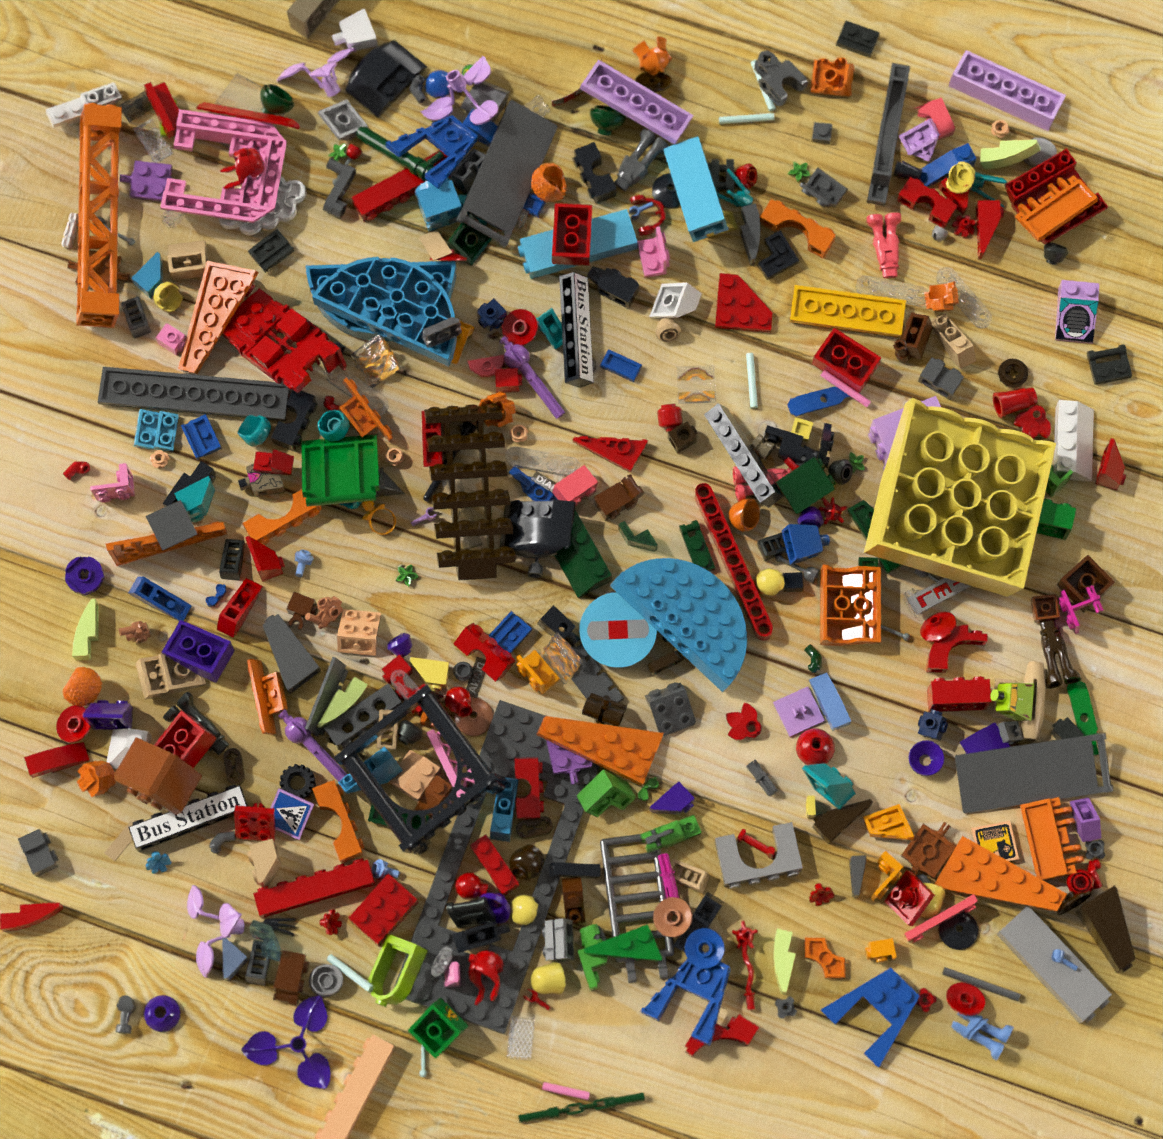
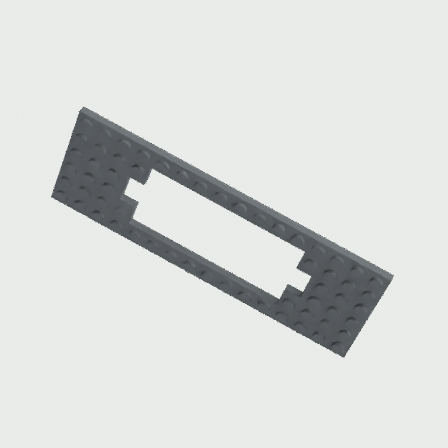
M499 700L479 756L492 772L514 779L515 758L538 757L539 762L543 763V773H539V780L548 783L543 797L565 805L532 895L535 902L539 905L537 915L532 923L521 926L513 952L492 944L489 945L488 951L497 953L503 959L504 967L502 972L498 974L500 987L495 1000L490 1001L495 983L491 978L482 974L481 982L485 987L483 1000L476 1006L475 1000L480 989L472 983L468 976L470 968L468 960L471 954L467 952L458 953L452 935L457 932L441 927L439 923L487 794L485 792L482 794L483 798L475 804H469L466 807L467 810L462 815L456 817L411 943L419 945L428 950L412 989L405 1000L429 1008L435 1001L442 998L463 1020L505 1035L560 877L550 876V864L553 862L566 863L584 812L577 794L596 777L600 766L591 762L592 768L582 769L577 772L579 784L571 785L569 774L560 773L553 775L546 739L537 735L543 718L546 715ZM469 782L467 788L472 787L474 783ZM444 947L452 949L453 957L451 963L458 962L460 965V987H445L444 973L438 977L431 974L433 961ZM406 954V957H405V959H404V962H403L402 968H401V970H400L398 979H399V977H400V975H401V972H402V970H403V968H404V966H405V963H406V961H407V959H408L409 954Z

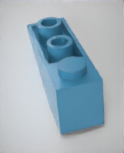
M385 746L364 762L380 785L388 783L403 771ZM350 773L338 782L347 794L361 790Z
M505 777L509 783L505 785L506 789L496 794L490 839L510 842L518 779Z

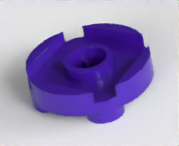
M89 556L74 558L69 562L65 570V581L68 587L73 592L84 596L98 590L105 578L100 563ZM82 571H84V573H86V571L89 572L87 579H80V573Z

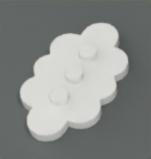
M281 176L276 206L273 211L254 223L218 218L219 222L225 229L231 230L239 227L240 231L245 235H255L262 228L273 229L278 225L279 221H290L296 216V204L305 199L306 188L298 180L286 182Z

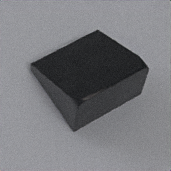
M802 572L783 573L785 581L784 592H803Z

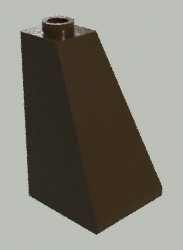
M1114 885L1081 906L1076 911V914L1115 972L1119 970L1125 972L1133 967L1132 962L1136 958L1118 890Z

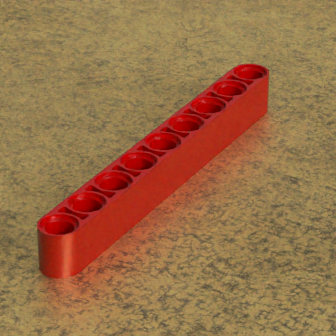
M700 483L695 489L694 497L756 638L760 641H767L772 636L773 625L711 486L707 483ZM706 491L708 496L701 497L698 493ZM711 507L714 508L716 512L713 514H709L706 512V509ZM720 524L723 526V530L716 531L713 526ZM727 541L731 546L724 548L721 543ZM735 558L739 563L731 565L728 560ZM742 575L746 578V581L739 582L736 580V577ZM749 592L752 593L754 597L752 599H746L744 597V594ZM759 610L761 615L755 617L751 614V611ZM766 627L768 628L769 632L767 634L760 633L759 628Z

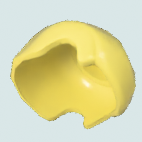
M165 282L155 289L153 299L158 308L170 313L180 307L183 297L179 293L178 286L171 282Z
M528 895L517 896L510 905V917L518 925H528L534 921L539 905L535 902L534 897Z

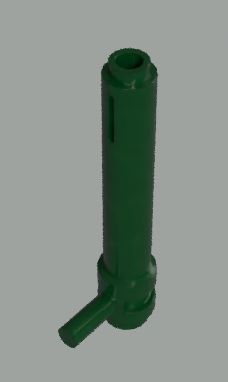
M365 126L359 127L356 131V136L360 141L407 168L411 174L418 176L423 181H427L425 173L444 158L443 153L440 151L427 161L409 152L398 157L386 148V142L389 141Z

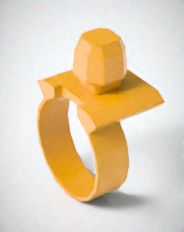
M373 501L362 502V507L365 511H368L363 515L362 519L368 520L371 530L377 533L371 525L372 515L377 510L385 509V504L379 503L375 505ZM385 509V510H388V511L391 513V515L393 516V525H392V528H391L389 531H387L386 533H377V534L385 535V534H388V533L392 532V530L395 528V525H396V517H395L394 513H393L392 511H390L389 509Z

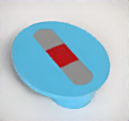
M617 592L602 595L589 604L582 615L579 627L580 639L587 653L600 664L613 668L628 667L641 661L652 649L657 635V630Z

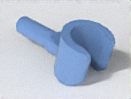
M653 202L642 207H630L629 213L637 212V214L631 216V219H638L641 212L654 206Z
M1059 949L1053 950L1052 960L1054 962L1063 963L1071 969L1077 970L1078 966L1064 958V951Z

